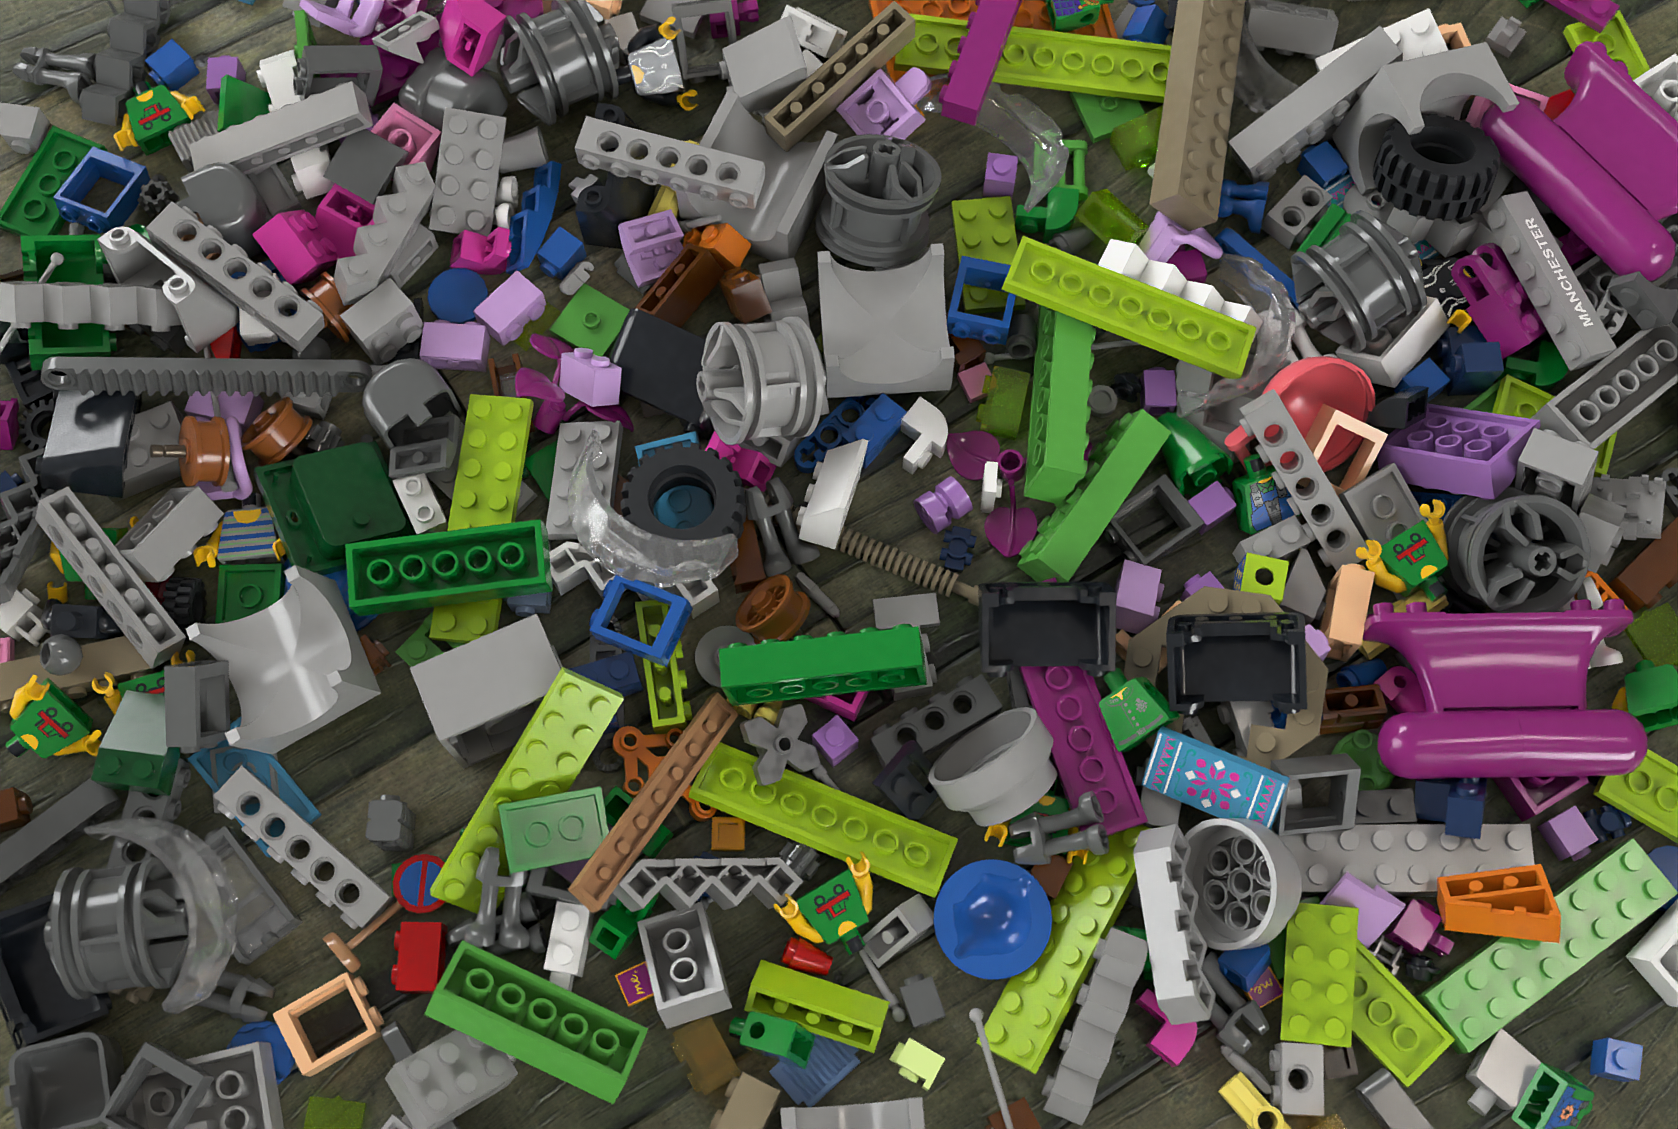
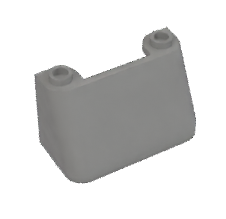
M122 226L113 228L97 239L118 284H130L131 286L163 285V293L166 299L174 305L186 332L184 339L187 345L196 353L200 352L239 322V310L236 304L151 242L147 237L129 227Z

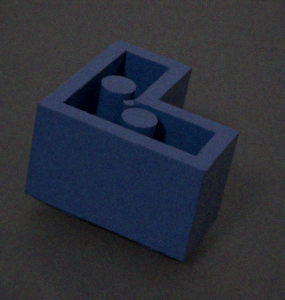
M1468 326L1461 334L1457 332L1458 327H1448L1437 342V354L1439 357H1442L1443 362L1442 371L1450 379L1446 385L1447 396L1483 394L1504 371L1500 343L1487 342L1477 326Z
M632 651L569 669L622 693L623 697L644 691ZM616 713L602 736L620 729Z
M1487 778L1416 779L1414 797L1416 818L1446 822L1445 835L1480 839L1485 811Z

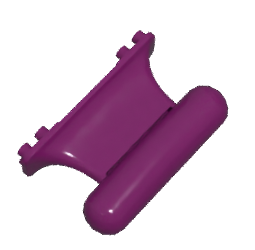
M1586 41L1577 46L1565 68L1564 77L1566 83L1576 94L1570 105L1557 118L1551 120L1535 103L1518 95L1516 98L1519 104L1512 111L1503 113L1493 103L1483 114L1480 129L1484 131L1485 136H1490L1494 141L1500 154V161L1619 277L1639 271L1651 282L1659 279L1671 267L1675 257L1676 243L1669 231L1658 221L1678 213V122L1632 80V77L1628 75V68L1622 61L1614 62L1607 55V49L1602 42L1596 41L1593 43Z
M1582 599L1571 602V610L1539 613L1446 614L1445 612H1427L1426 603L1424 602L1409 603L1406 605V612L1394 613L1392 603L1383 602L1373 605L1374 613L1368 614L1366 617L1362 640L1387 644L1404 656L1417 676L1426 706V712H1406L1394 715L1384 722L1378 735L1377 751L1382 764L1393 775L1406 779L1618 776L1632 773L1641 765L1647 754L1648 737L1643 724L1631 713L1622 710L1588 709L1586 681L1589 664L1597 646L1603 638L1618 635L1634 620L1633 612L1625 610L1624 600L1611 599L1603 602L1604 610H1592L1591 601Z

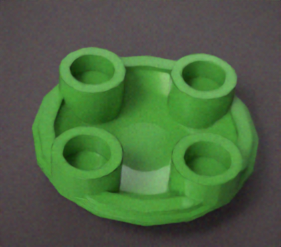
M1364 729L1348 734L1339 740L1332 754L1347 753L1361 768L1358 791L1384 790L1391 784L1395 775L1380 760L1377 751L1378 736Z

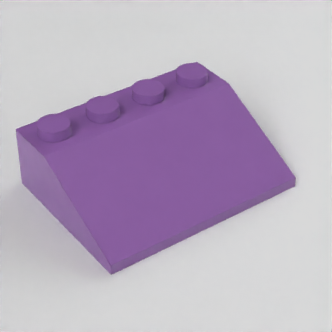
M1427 403L1426 418L1406 429L1396 428L1387 436L1377 455L1378 467L1380 470L1388 464L1395 463L1407 484L1421 486L1424 489H1439L1449 491L1452 494H1466L1477 496L1484 500H1494L1512 483L1517 473L1518 460L1533 429L1540 428V420Z

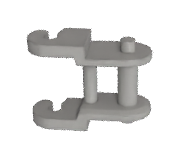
M586 261L578 262L559 285L560 291L568 295L574 294L589 279L590 275L585 270H594L592 263Z
M1381 934L1374 941L1375 944L1372 950L1369 951L1378 960L1387 964L1389 972L1395 976L1399 969L1395 964L1398 958H1402L1404 955L1402 953L1403 946L1400 945L1395 948L1385 942L1384 935ZM1380 947L1393 954L1391 960L1377 953Z

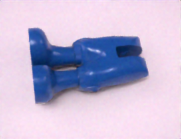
M1223 179L1218 217H1228L1231 213L1243 216L1248 220L1249 230L1252 233L1260 234L1270 182L1259 181L1251 185H1237L1233 180ZM1234 198H1242L1246 200H1234Z

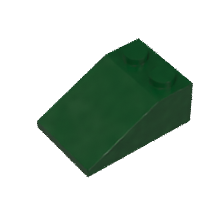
M126 690L99 746L91 778L92 781L105 788L165 796L171 795L180 756V747H166L165 695Z

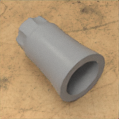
M539 126L504 139L500 164L501 174L538 168L549 162L546 145Z

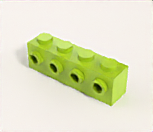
M655 599L635 602L640 642L653 646L670 606ZM679 639L667 667L643 658L652 725L655 734H667L671 729L675 728L684 731L688 726L687 721L693 719L690 701H684L682 690L688 689L686 671L679 670L678 659L683 658L681 639Z
M761 960L752 980L744 1010L796 1022L811 1033L874 1053L890 1002Z

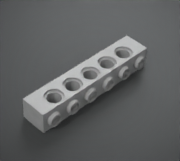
M588 116L585 118L575 145L578 163L588 169L596 170L599 168L607 170L618 177L630 176L640 179L649 185L660 184L668 186L679 193L691 192L700 195L706 200L714 201L717 199L729 202L737 208L748 207L755 209L765 179V166L762 161ZM609 148H616V150L613 152L605 151ZM637 156H646L641 160L634 159ZM668 163L676 164L670 168L664 167ZM696 171H704V172H705V173L702 174V175H694V174H693V173L696 172ZM728 178L735 180L732 183L723 182V180Z
M171 201L146 227L151 242L301 353L325 327L323 310L312 300L306 302L299 297L297 290L286 281L279 282L273 277V273L267 266L260 262L255 264L247 258L248 254L237 244H232L231 246L223 240L222 234L211 225L206 227L199 222L196 214L188 207L183 206L180 208ZM185 235H195V238L190 241L181 240ZM211 253H218L221 255L219 258L215 260H209L206 258ZM235 272L246 273V275L240 279H235L231 277L232 274H234ZM262 290H267L271 292V294L265 298H260L256 296V294ZM286 309L297 311L293 316L286 317L281 315Z
M1272 389L1239 408L1245 417L1239 420L1248 437L1255 434L1260 443L1255 449L1264 464L1271 461L1276 471L1271 473L1280 490L1286 487L1292 497L1286 500L1294 514L1297 516L1302 513L1307 521L1302 527L1311 542L1317 539L1322 549L1317 552L1325 566L1333 565L1335 570L1338 571L1342 565L1357 564L1364 560L1356 556V549L1364 547L1369 551L1368 546L1276 391ZM1279 425V431L1276 435L1272 437L1264 436L1268 426ZM1285 452H1295L1292 461L1288 463L1280 462V458ZM1310 478V483L1306 488H1296V484L1300 479ZM1316 505H1326L1325 510L1321 514H1311L1312 509ZM1334 530L1341 531L1337 539L1327 540L1330 532Z
M66 487L39 500L35 520L150 668L153 669L171 659L176 652L180 653L186 636L71 489Z
M241 766L213 795L221 802L217 808L230 820L235 816L245 824L241 828L244 833L255 842L261 838L267 843L269 848L266 852L280 864L286 860L294 867L290 873L305 886L308 882L313 884L319 890L315 896L329 908L333 904L343 911L340 918L354 930L358 926L362 929L366 928L394 900L393 897L247 768ZM258 798L260 801L259 811L254 815H248L246 813L247 803L252 799ZM277 820H283L285 823L284 832L278 837H272L270 834L271 825ZM301 842H308L310 846L309 854L303 859H297L294 854L295 847ZM331 863L335 870L333 877L328 881H321L319 878L320 868L324 864ZM356 885L359 889L358 899L353 903H346L343 898L345 889L348 886Z

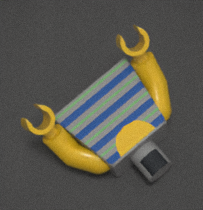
M251 493L246 499L242 500V509L225 512L223 521L218 524L206 545L200 546L193 551L196 567H199L202 562L207 561L208 567L214 568L216 566V557L222 565L284 564L287 560L285 549L267 507H261V495L257 493Z

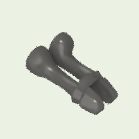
M26 47L22 49L20 56L35 66L19 62L15 63L13 74L25 82H32L36 85L50 84L66 88L70 98L79 104L81 90L93 85L91 80L96 81L93 63L97 53H82L79 55L56 54L45 47ZM54 67L70 69L76 72L55 71Z
M190 947L182 959L180 975L188 979L233 990L232 996H226L192 983L178 980L169 992L167 1008L172 1011H183L193 1005L203 1006L231 1015V1018H242L243 1022H262L265 1020L268 1012L260 1010L253 1005L247 1006L242 1004L246 992L249 991L255 993L254 995L265 996L273 999L276 989L260 977L255 979L249 974L243 976L217 968L207 961L202 950Z

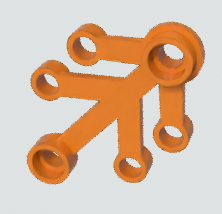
M625 726L615 733L612 745L614 751L624 759L626 781L623 785V791L631 798H635L645 785L643 779L638 776L637 759L647 767L649 779L665 756L656 757L647 748L667 747L671 749L674 743L671 742L670 736L676 735L680 737L683 733L682 730L675 728L671 729L667 734L643 735L636 727ZM624 738H633L635 741V745H626L624 742ZM636 782L639 785V791L630 790L628 783ZM688 785L681 796L690 803V815L697 821H708L716 813L717 809L710 806L709 810H703L700 807L699 801L689 798L692 786Z

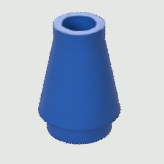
M1375 658L1371 661L1343 667L1341 672L1337 674L1336 681L1339 688L1371 685L1386 673L1387 669L1381 659Z

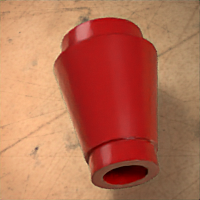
M800 936L798 939L789 938L781 957V962L787 964L789 969L822 974L824 976L828 974L833 961L832 956L827 955V953Z

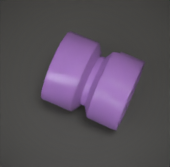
M952 476L937 484L934 493L927 491L913 501L919 517L934 534H938L951 525V518L960 519L973 509L972 502L966 491Z

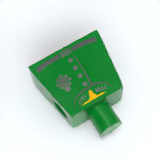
M1120 668L1110 671L1103 677L1112 693L1099 702V707L1118 752L1134 749L1158 733L1162 726L1167 727L1180 718L1177 711H1169V702L1146 677H1136L1128 681Z

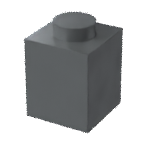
M918 974L903 980L905 986L900 987L899 993L912 1030L945 1018L946 1014L932 976L924 979L923 974Z

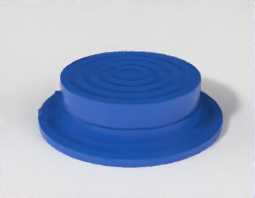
M989 859L976 861L956 871L940 890L934 908V930L942 951L955 966L978 978L1004 979L1025 971L1041 956L1051 934V907L1044 889L1028 871L1016 864L1003 860Z

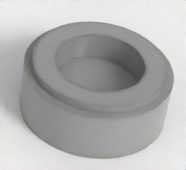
M1097 385L1092 388L1087 401V405L1091 407V414L1103 418L1114 412L1117 405V395H1115L1112 388L1105 385Z

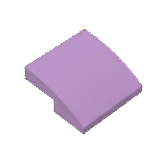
M671 209L618 225L624 254L638 288L656 283L683 250L680 240L684 234Z
M1348 872L1343 875L1319 903L1359 908L1357 939L1367 949L1405 908L1403 902L1378 885L1372 889Z

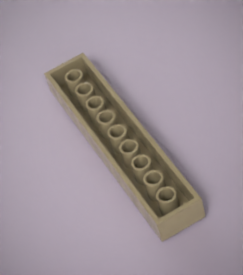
M1178 0L1149 205L1187 231L1215 223L1218 220L1246 0Z

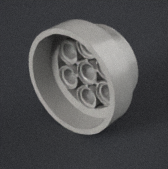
M1021 707L1005 711L980 723L951 744L933 764L928 779L948 809L969 812L975 823L979 826H992L1005 822L1035 804L1055 782L1057 770L1049 760L1053 746V737L1034 709Z
M1217 818L1206 820L1194 826L1184 836L1191 847L1185 873L1199 895L1193 921L1207 946L1218 950H1239L1256 948L1273 940L1293 916L1301 897V874L1293 853L1274 832L1254 820L1245 818Z

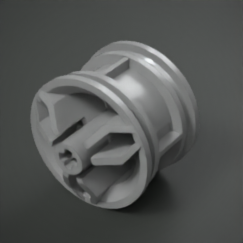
M797 316L785 317L781 321L732 325L729 322H718L711 327L706 338L701 361L703 371L698 373L696 380L697 392L717 435L727 445L740 444L743 440L779 435H792L797 438L807 437L813 433L820 418L823 388L826 384V370L812 332L807 324Z

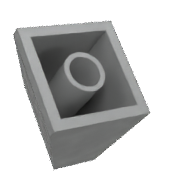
M791 16L784 17L722 49L723 61L719 62L722 79H728L730 87H726V92L731 91L738 94L742 105L748 113L777 106L807 79L806 64Z

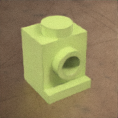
M909 1038L906 1045L899 1041L890 1060L895 1065L901 1067L898 1073L914 1083L919 1078L925 1081L921 1088L928 1091L945 1058Z

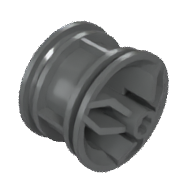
M552 0V11L533 19L525 12H522L516 16V21L512 16L507 15L502 27L506 44L505 47L501 48L500 73L505 86L511 94L524 88L525 91L516 96L517 100L547 126L556 123V114L561 118L568 115V105L587 97L595 103L602 101L604 96L612 100L618 97L619 94L618 80L615 72L619 68L620 58L618 37L610 23L598 27L597 24L601 23V20H604V18L586 0Z
M879 134L856 135L834 144L827 152L824 163L825 184L828 193L823 198L815 222L816 233L821 242L841 258L866 266H899L918 258L925 251L929 242L930 231L927 209L933 203L941 183L942 176L938 163L921 147L893 136Z
M1363 210L1353 213L1350 217V222L1340 226L1339 236L1323 247L1312 245L1305 253L1298 251L1291 256L1298 310L1303 319L1311 328H1315L1322 335L1349 348L1353 352L1359 353L1365 349L1366 341L1376 338L1377 330L1395 317L1405 318L1412 311L1419 312L1427 306L1422 267L1415 245L1406 235Z
M1507 487L1494 500H1484L1477 496L1465 495L1451 507L1443 519L1449 565L1441 576L1453 591L1467 601L1489 606L1498 613L1555 612L1574 597L1585 579L1590 560V545L1587 532L1576 513L1556 499L1541 495H1528L1521 490ZM1534 539L1539 540V542L1532 543L1531 541H1533ZM1492 560L1491 563H1483V561Z
M160 857L147 858L143 863L138 862L101 869L92 868L85 870L81 867L66 869L56 884L48 912V918L51 921H48L45 925L44 940L65 989L75 999H87L94 994L132 987L144 988L153 986L157 989L169 988L174 984L178 976L182 959L188 947L189 936L183 937V935L191 934L193 915L178 881L173 876L168 864Z

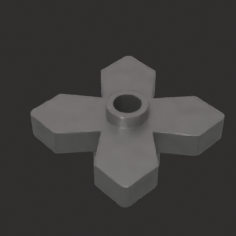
M794 704L780 709L774 726L762 717H756L740 723L744 742L755 746L759 754V758L753 766L759 786H766L780 781L786 763L798 772H805L820 766L816 747L798 740L799 735L808 722L802 704Z

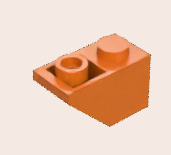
M728 223L710 224L693 228L685 233L682 244L683 248L689 242L708 249L723 270L740 267L752 245Z

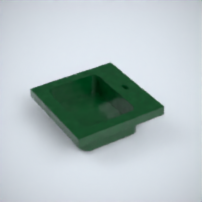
M376 441L355 443L254 468L253 475L291 566L297 565L323 576L347 569L345 544L417 535L393 484V479L389 477L388 466Z

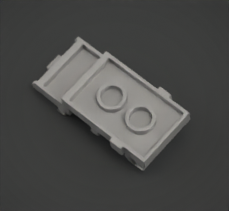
M1601 474V478L1593 477L1590 494L1627 508L1623 519L1628 520L1623 534L1624 540H1636L1637 537L1661 539L1666 481H1663V478L1655 477L1654 481L1649 480V475L1643 474L1642 477L1629 476V479L1610 478V475Z

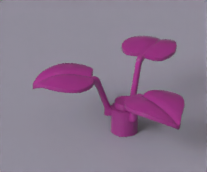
M536 333L531 335V345L541 354L556 359L558 364L552 382L544 374L525 367L520 368L515 377L517 397L532 396L544 399L533 420V424L539 430L548 434H554L562 420L568 422L571 415L581 407L586 406L588 411L600 418L613 423L620 420L623 427L633 432V423L627 412L619 404L591 407L579 401L566 411V404L563 401L565 393L557 384L560 378L562 353L574 352V349L556 338Z
M984 431L949 433L947 436L948 456L955 471L961 477L971 481H980L983 479L985 463L987 461L998 462L1001 477L1008 481L1010 509L1007 507L994 509L985 520V534L990 544L1004 557L1012 558L1019 555L1026 543L1030 540L1033 541L1037 533V519L1034 512L1025 507L1016 509L1015 482L1023 477L1027 458H1023L1018 451L1013 449L1005 450L1000 454L998 440L990 433ZM1088 442V446L1084 451V460H1087V464L1089 461L1088 455L1093 448L1091 442Z

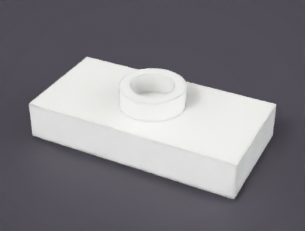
M987 461L985 463L980 509L984 513H991L993 511L995 497L1001 498L1002 479H997L998 462Z

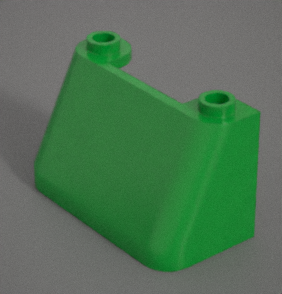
M100 234L20 236L24 281H37L38 283L51 263V255L58 252L63 255L64 261L55 267L46 283L78 282L93 285L103 284V264H108V261L97 240ZM31 322V328H28L32 371L42 370L43 362L50 357H111V351H117L115 333H109V330H105V325L79 323L78 329H58L57 323Z

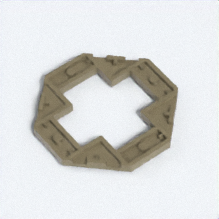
M1204 586L1129 640L1124 675L1128 681L1136 677H1146L1156 687L1162 647L1167 648L1166 631L1170 617L1184 614L1283 611L1271 595ZM1307 641V709H1301L1298 713L1287 714L1285 729L1251 724L1247 756H1235L1270 770L1271 760L1288 759L1306 744L1308 745L1319 737L1328 668ZM1179 714L1180 718L1166 728L1182 734L1185 715ZM1158 733L1146 740L1152 750Z

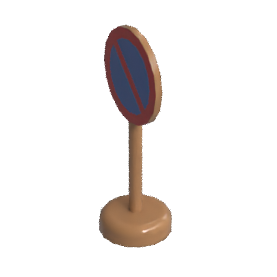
M429 854L414 855L405 860L396 870L393 879V893L397 901L348 943H345L334 932L327 934L323 938L328 947L352 974L361 966L359 958L352 949L402 907L409 912L425 914L432 913L446 903V901L431 896L430 893L432 884L445 864L443 860Z

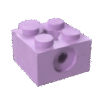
M913 67L894 82L889 75L879 68L836 110L857 135L879 134L905 140L926 120L914 105L930 92L932 88L931 80L921 69Z

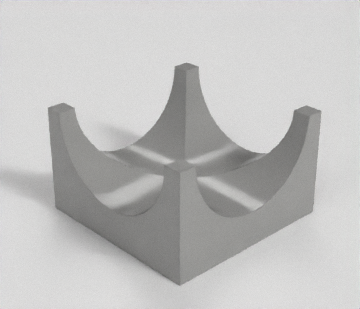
M1487 42L1387 64L1380 68L1332 135L1344 162L1349 166L1348 170L1361 196L1372 193L1376 188L1373 179L1375 159L1384 134L1395 122L1399 121L1408 134L1412 135L1420 133L1425 127L1422 116H1428V114H1438L1440 117H1446L1447 115L1455 117L1454 119L1459 121L1462 108L1471 95L1491 100L1503 113L1516 108L1519 101Z
M943 243L931 244L929 251L921 259L910 265L886 271L850 269L837 263L832 258L830 251L817 252L827 398L951 390L955 356L954 346L950 347L946 321Z
M297 565L284 571L288 582L292 584L288 592L264 610L230 622L218 624L196 622L186 628L189 639L206 649L217 661H229V679L238 696L242 715L240 727H235L225 733L230 746L273 755L381 694L336 581Z

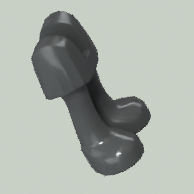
M779 477L766 481V489L772 502L770 507H767L764 496L758 486L745 489L747 519L756 520L764 544L766 558L763 567L766 577L783 573L791 569L792 565L803 564L820 556L819 549L815 544L806 543L802 539H798L799 533L790 509L794 500ZM774 515L780 526L788 557L783 552L771 520V517Z
M1093 791L1083 793L1079 797L1078 807L1073 810L1041 817L1037 812H1034L1009 825L1008 831L1011 839L1027 837L1032 839V844L1013 850L1015 863L1027 865L1050 864L1052 855L1082 849H1089L1094 855L1107 854L1109 852L1108 834L1102 824H1098L1104 822V816L1096 794ZM1083 825H1093L1075 834L1053 839L1049 837V833Z
M487 847L476 873V878L482 882L479 912L476 920L467 927L464 941L474 946H490L495 943L499 887H505L498 942L502 946L510 948L527 947L530 935L529 931L520 922L519 912L522 886L529 882L530 871L509 874V876L497 875L500 865L499 848Z
M527 891L521 893L519 915L522 925L540 920L536 903L532 895L528 894ZM502 914L496 916L495 919L496 933H499ZM471 917L446 933L444 936L448 947L460 945L461 941H464L467 927L476 919ZM538 922L526 928L530 935L527 947L510 948L502 946L498 940L490 946L476 947L498 957L522 949H530L535 954L547 952L548 942L544 927Z
M1210 949L1205 953L1201 970L1212 989L1232 1010L1228 1015L1214 1000L1210 1021L1217 1028L1215 1037L1231 1049L1244 1055L1252 1044L1234 1024L1241 1018L1259 1036L1264 1035L1270 1027L1255 1000L1252 999L1246 1002L1226 980L1219 969L1218 955L1213 949Z

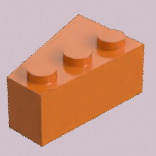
M1541 864L1437 877V906L1445 930L1560 943L1561 914Z

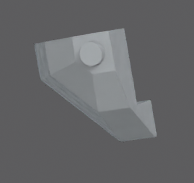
M1248 354L1243 374L1239 381L1235 382L1179 360L1176 366V389L1185 418L1225 451L1233 463L1239 462L1235 452L1229 451L1224 443L1225 438L1241 425L1239 420L1245 418L1239 408L1260 397L1270 380L1279 371L1290 365L1291 361ZM1250 442L1245 445V446L1247 447L1248 451L1251 450V448H1250V446H1249V445H1250Z

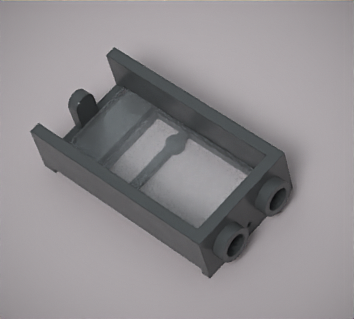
M227 826L210 831L204 837L202 844L195 849L183 852L176 859L177 863L170 868L240 963L249 966L303 923L239 839L236 832Z

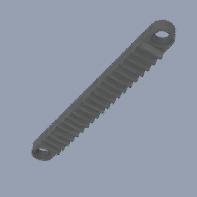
M50 357L43 362L41 381L52 389L79 390L81 395H86L89 390H92L95 395H99L102 390H106L108 395H113L115 391H120L121 395H126L129 391H133L135 396H139L142 391H146L149 396H152L155 391H160L162 396H166L169 391H173L175 396H179L182 391H186L188 396H192L195 391H199L202 396H206L209 391H212L215 396H219L222 391H225L228 396H232L236 391L241 396H245L248 392H252L254 396L265 392L268 397H271L274 392H278L280 397H284L287 392H291L293 397H297L300 392H304L306 397H310L313 392H317L319 397H323L326 392H329L332 397H336L339 392H363L372 377L371 366L364 361L324 359ZM52 371H61V372H64V373L67 374V375H65V376H58V375L52 374L51 372H52ZM350 374H360V375H363L364 377H363V378L355 379V378L349 377V375H350Z

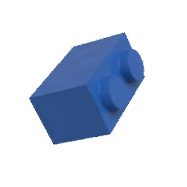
M882 393L842 436V446L861 439L868 440L862 466L866 469L901 431V421L907 411Z

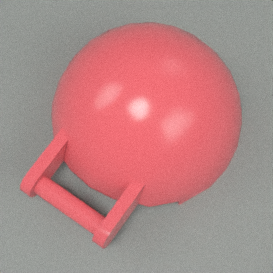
M1330 356L1307 357L1293 362L1279 371L1270 380L1262 393L1263 395L1272 389L1276 391L1304 440L1323 403L1363 423H1366L1369 411L1372 412L1375 407V391L1371 380L1365 372L1348 361ZM1240 425L1225 438L1224 443L1229 451L1235 452L1246 470L1243 459L1251 454L1245 445L1256 436L1254 434L1248 437L1242 425ZM1279 425L1268 426L1264 436L1272 437L1276 435L1279 431ZM1336 425L1317 461L1323 472L1332 470L1348 459L1357 450L1365 437L1340 425ZM1285 452L1281 456L1280 462L1288 463L1292 461L1295 452ZM1271 461L1265 463V466L1273 464L1271 463Z

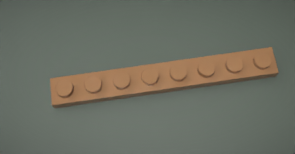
M718 692L708 697L568 888V891L591 913L601 909L739 714Z

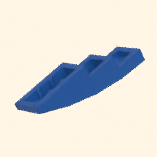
M550 161L535 169L533 188L523 192L521 212L510 217L509 242H511L512 246L507 258V274L512 275L515 271L528 268L542 244L558 195L562 167L560 163Z

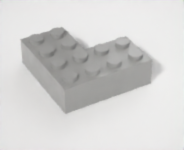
M255 1042L186 1059L212 1074L215 1078L184 1129H284L271 1043ZM158 1066L153 1067L126 1109V1116L145 1129H167L192 1086Z

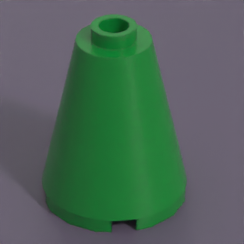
M1167 412L1157 419L1158 422L1171 431V434L1162 445L1161 451L1173 484L1184 498L1185 494H1189L1191 498L1216 481L1221 484L1220 476L1225 471L1228 475L1230 474L1234 464L1230 456L1178 412Z

